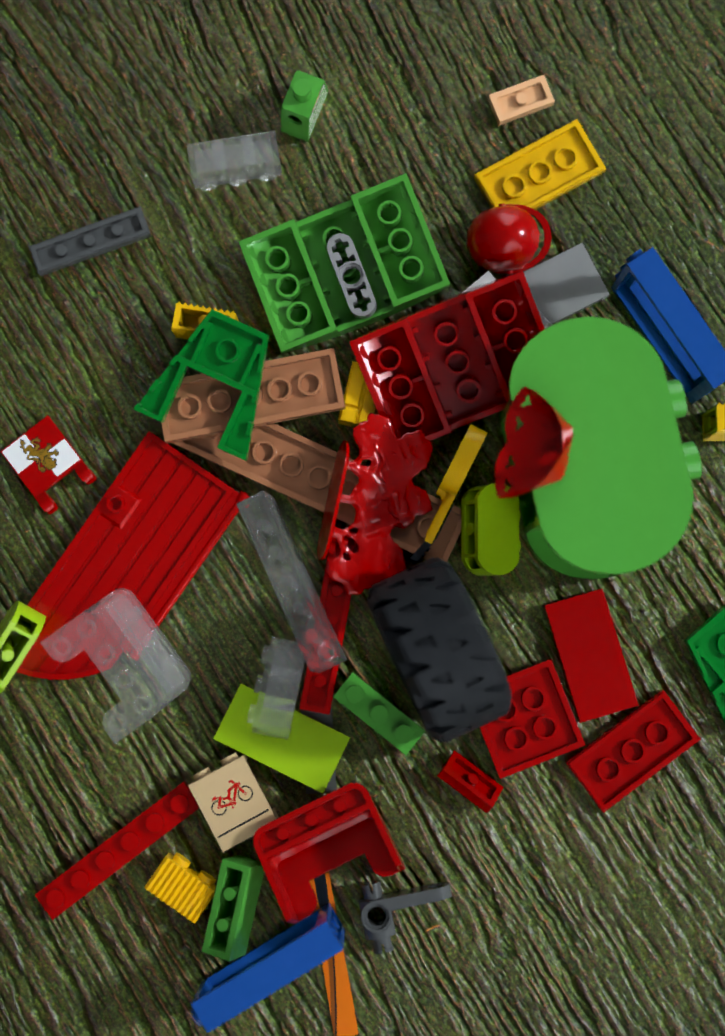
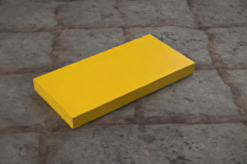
M575 119L474 174V180L491 208L499 207V204L505 203V205H525L537 210L603 174L606 171V167L578 119Z

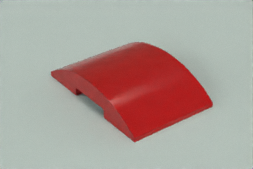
M522 270L404 316L349 341L378 414L390 418L396 437L400 439L406 433L421 430L425 438L431 441L452 433V430L504 410L510 400L509 380L513 365L527 343L545 330V327Z

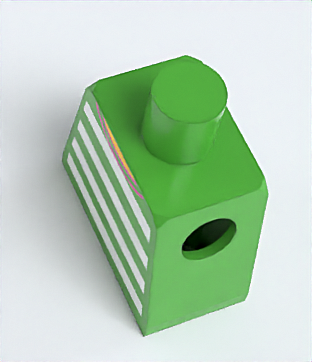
M299 70L295 72L281 107V132L306 142L309 141L329 92L323 79ZM296 116L301 120V122H296L292 119Z

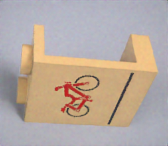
M236 752L220 760L222 766L211 772L210 768L207 767L194 774L193 778L195 781L188 785L222 852L254 836L260 827L279 818L275 808L270 807L246 761L248 757L244 754L238 757Z

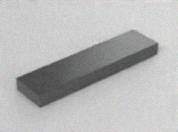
M137 207L28 247L36 270L41 277L152 236L141 207Z

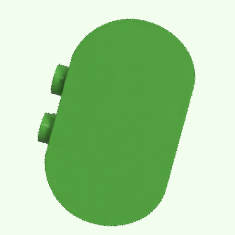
M580 317L550 326L530 340L518 355L510 374V400L504 410L498 412L504 443L506 444L508 442L505 432L506 416L515 396L525 386L542 396L573 427L574 437L568 455V465L561 481L518 496L519 509L527 541L532 551L545 565L563 575L574 578L602 579L645 568L668 554L681 539L688 526L693 509L694 496L691 480L699 479L702 476V465L697 446L693 441L681 442L676 418L685 417L687 414V402L683 386L678 379L667 381L663 363L655 349L639 333L622 323L606 318ZM526 396V402L522 404V407L531 405L529 396ZM517 417L516 420L518 424L516 425L515 430H518L522 425H524V423H522L520 419ZM509 456L510 466L515 465L512 456Z

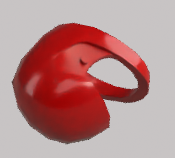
M503 203L499 204V207L482 211L473 219L467 230L466 246L470 257L478 266L494 273L513 274L530 269L544 259L551 246L552 233L546 218L539 211L525 205H505ZM531 215L541 223L545 234L544 245L539 255L532 261L530 260L539 246L540 232L535 219Z

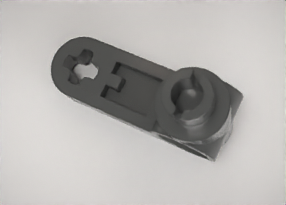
M380 880L372 881L373 890L370 889L369 882L361 884L364 896L363 899L358 901L361 921L366 940H372L374 954H382L381 944H384L385 953L394 950L390 937L396 934L392 910L448 899L452 896L450 883L439 882L384 894L381 891ZM373 907H380L385 911V916L379 921H374L368 916L369 910Z

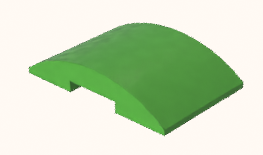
M407 173L351 195V200L297 222L292 219L239 241L281 353L321 343L368 326L403 311L451 286ZM335 234H346L352 239L372 289L377 308L375 313L367 319H359L351 313L327 252V243ZM338 242L336 244L337 249L333 253H340L343 264L349 262L345 252L349 245L344 246L342 242ZM353 268L348 269L343 275V280L347 284H355L360 279V272ZM360 289L348 292L349 295L353 292L356 294L358 304L354 306L355 308H360L362 312L368 310L367 304L371 301L364 300Z

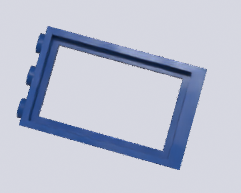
M652 247L645 253L640 249L626 259V263L620 267L621 271L615 275L616 281L611 286V289L644 337L655 349L673 379H678L681 382L685 396L692 405L725 382V350L655 249Z
M330 902L316 910L311 916L295 923L249 951L246 955L205 978L191 1003L193 1008L190 1011L196 1024L199 1027L203 1025L207 1033L341 952L344 948L345 928Z

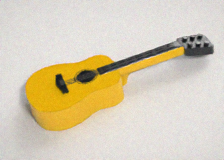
M470 424L436 492L442 502L426 532L425 541L408 561L414 564L416 562L419 563L421 557L426 555L425 552L431 549L429 547L438 538L461 492L462 483L473 461L475 462L479 456L478 452L488 432Z

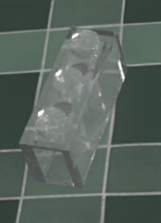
M275 131L186 144L191 178L195 189L213 190L218 185L230 183L232 186H239L247 183V180L259 179L260 181H270L278 175H282Z
M272 637L270 646L264 645L261 663L266 664L264 674L257 675L254 693H259L257 705L251 704L247 719L248 723H252V733L289 740L308 652V644Z

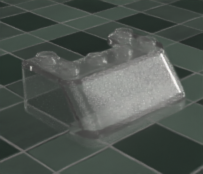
M125 588L112 591L40 642L50 657L59 662L69 661L85 650L121 699L103 717V728L114 744L160 712L183 693L191 682L189 668L134 593Z

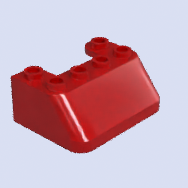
M349 783L263 825L255 832L253 837V846L286 922L292 924L311 916L317 908V897L310 881L365 854L372 870L379 876L390 877L406 869L368 790L359 783Z

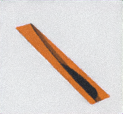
M327 872L310 881L317 897L316 910L330 902L337 914L330 875ZM344 950L324 961L322 967L334 1036L358 1035V1026Z

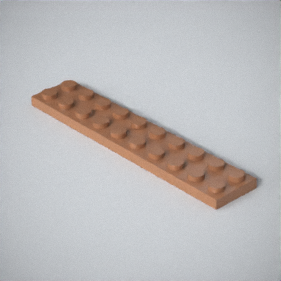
M274 423L253 427L247 461L217 448L223 433L172 443L324 513L337 452ZM348 469L342 490L344 495H350L353 488L359 483V477ZM430 494L428 496L431 500L432 511L423 516L417 515L414 522L407 528L394 527L390 533L394 542L401 549L411 554H414L424 543L426 532L442 502L441 499ZM340 502L336 519L351 525L356 515L355 508L352 504ZM453 506L438 538L429 547L431 549L425 552L426 555L421 557L422 559L428 560L432 557H438L445 562L448 561L461 532V508Z

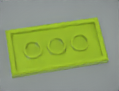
M240 684L213 739L324 794L351 737Z

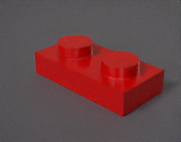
M455 750L450 754L437 775L485 813H488L493 808L504 788Z

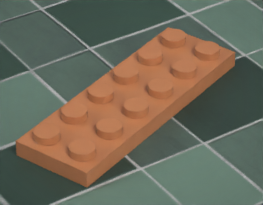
M330 348L265 361L253 427L345 410L335 349ZM203 373L184 377L164 423L161 422L165 443L224 433L242 391Z

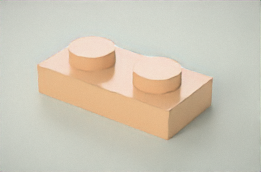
M544 75L488 96V101L498 126L549 108L555 102Z

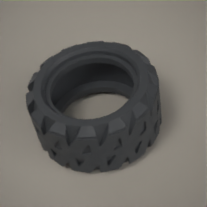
M432 557L369 588L367 603L410 699L431 738L441 743H447L509 712L512 693L504 669L468 592L449 563L438 557Z

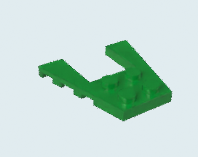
M212 309L189 337L188 342L178 355L176 354L169 363L170 365L162 375L150 386L143 399L135 405L134 410L164 423L188 367L242 391L217 448L247 461L269 335Z
M724 604L691 633L684 642L725 723Z

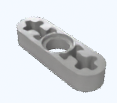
M335 234L327 243V252L351 313L359 319H367L375 313L377 308L372 289L352 239L346 234ZM338 242H342L344 246L349 245L345 249L349 262L343 264L340 253H333L337 249L336 244ZM348 269H357L360 272L359 281L355 284H347L343 280L344 273ZM360 289L364 300L371 301L367 304L368 310L362 312L360 308H355L354 306L358 304V299L355 292L349 295V291Z

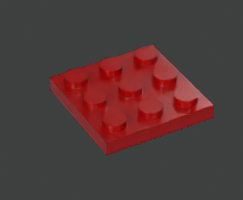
M552 659L507 675L512 693L509 712L479 727L499 779L585 746Z

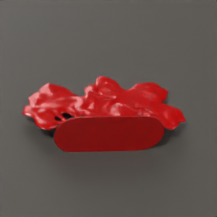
M373 413L368 415L367 421L360 422L359 425L353 428V437L359 447V456L353 461H349L350 447L346 440H343L339 447L317 546V558L321 561L328 554L332 538L337 540L341 553L329 562L327 574L332 581L344 584L348 596L360 595L364 589H369L372 585L406 570L403 551L390 536L391 530L394 527L405 529L414 522L417 515L423 516L433 510L426 490L415 486L412 478L419 474L420 471L427 468L433 451V445L430 440L425 438L421 430L406 433L399 439L396 437L390 418ZM363 460H370L371 462L369 466L360 465ZM347 469L359 477V483L353 488L350 495L342 494ZM340 502L352 504L356 512L354 522L345 529L335 526ZM352 528L358 529L355 534L349 533V530ZM345 536L354 539L357 543L358 551L356 553H353L346 546L348 545V540H344ZM344 553H348L351 557L350 560L343 559Z

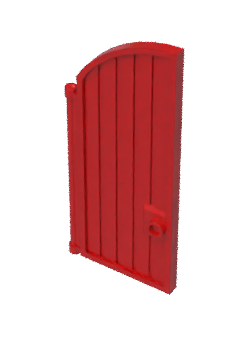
M148 431L27 604V606L44 614L46 620L37 640L16 672L35 678L68 680L95 675L113 668L124 651L127 652V657L137 662L146 644L239 510L248 502L250 496L243 491L237 492Z

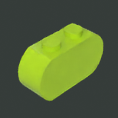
M495 483L475 486L469 489L461 499V561L468 571L477 576L505 575L511 572L519 562V552L521 549V542L519 540V522L521 518L518 496L514 498H499ZM509 486L505 488V492L508 491V489L510 488Z
M18 600L10 607L0 623V694L5 690L37 640L46 620L44 614Z

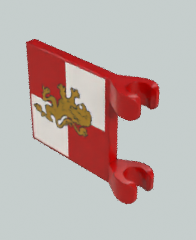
M49 415L0 451L35 497L42 510L50 515L58 510V505L46 491L75 470L80 479L87 485L92 484L97 479Z

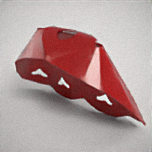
M524 386L515 396L508 410L505 420V432L508 442L500 451L496 460L495 488L499 498H514L561 481L568 465V455L574 437L573 427L542 396ZM526 396H529L531 405L522 407V404L526 402ZM518 417L520 421L524 423V425H522L518 430H515V427L518 424L516 418ZM509 456H512L515 465L506 468V465L509 464ZM506 479L510 484L513 485L508 489L507 492H505V488L507 487V485L505 484Z

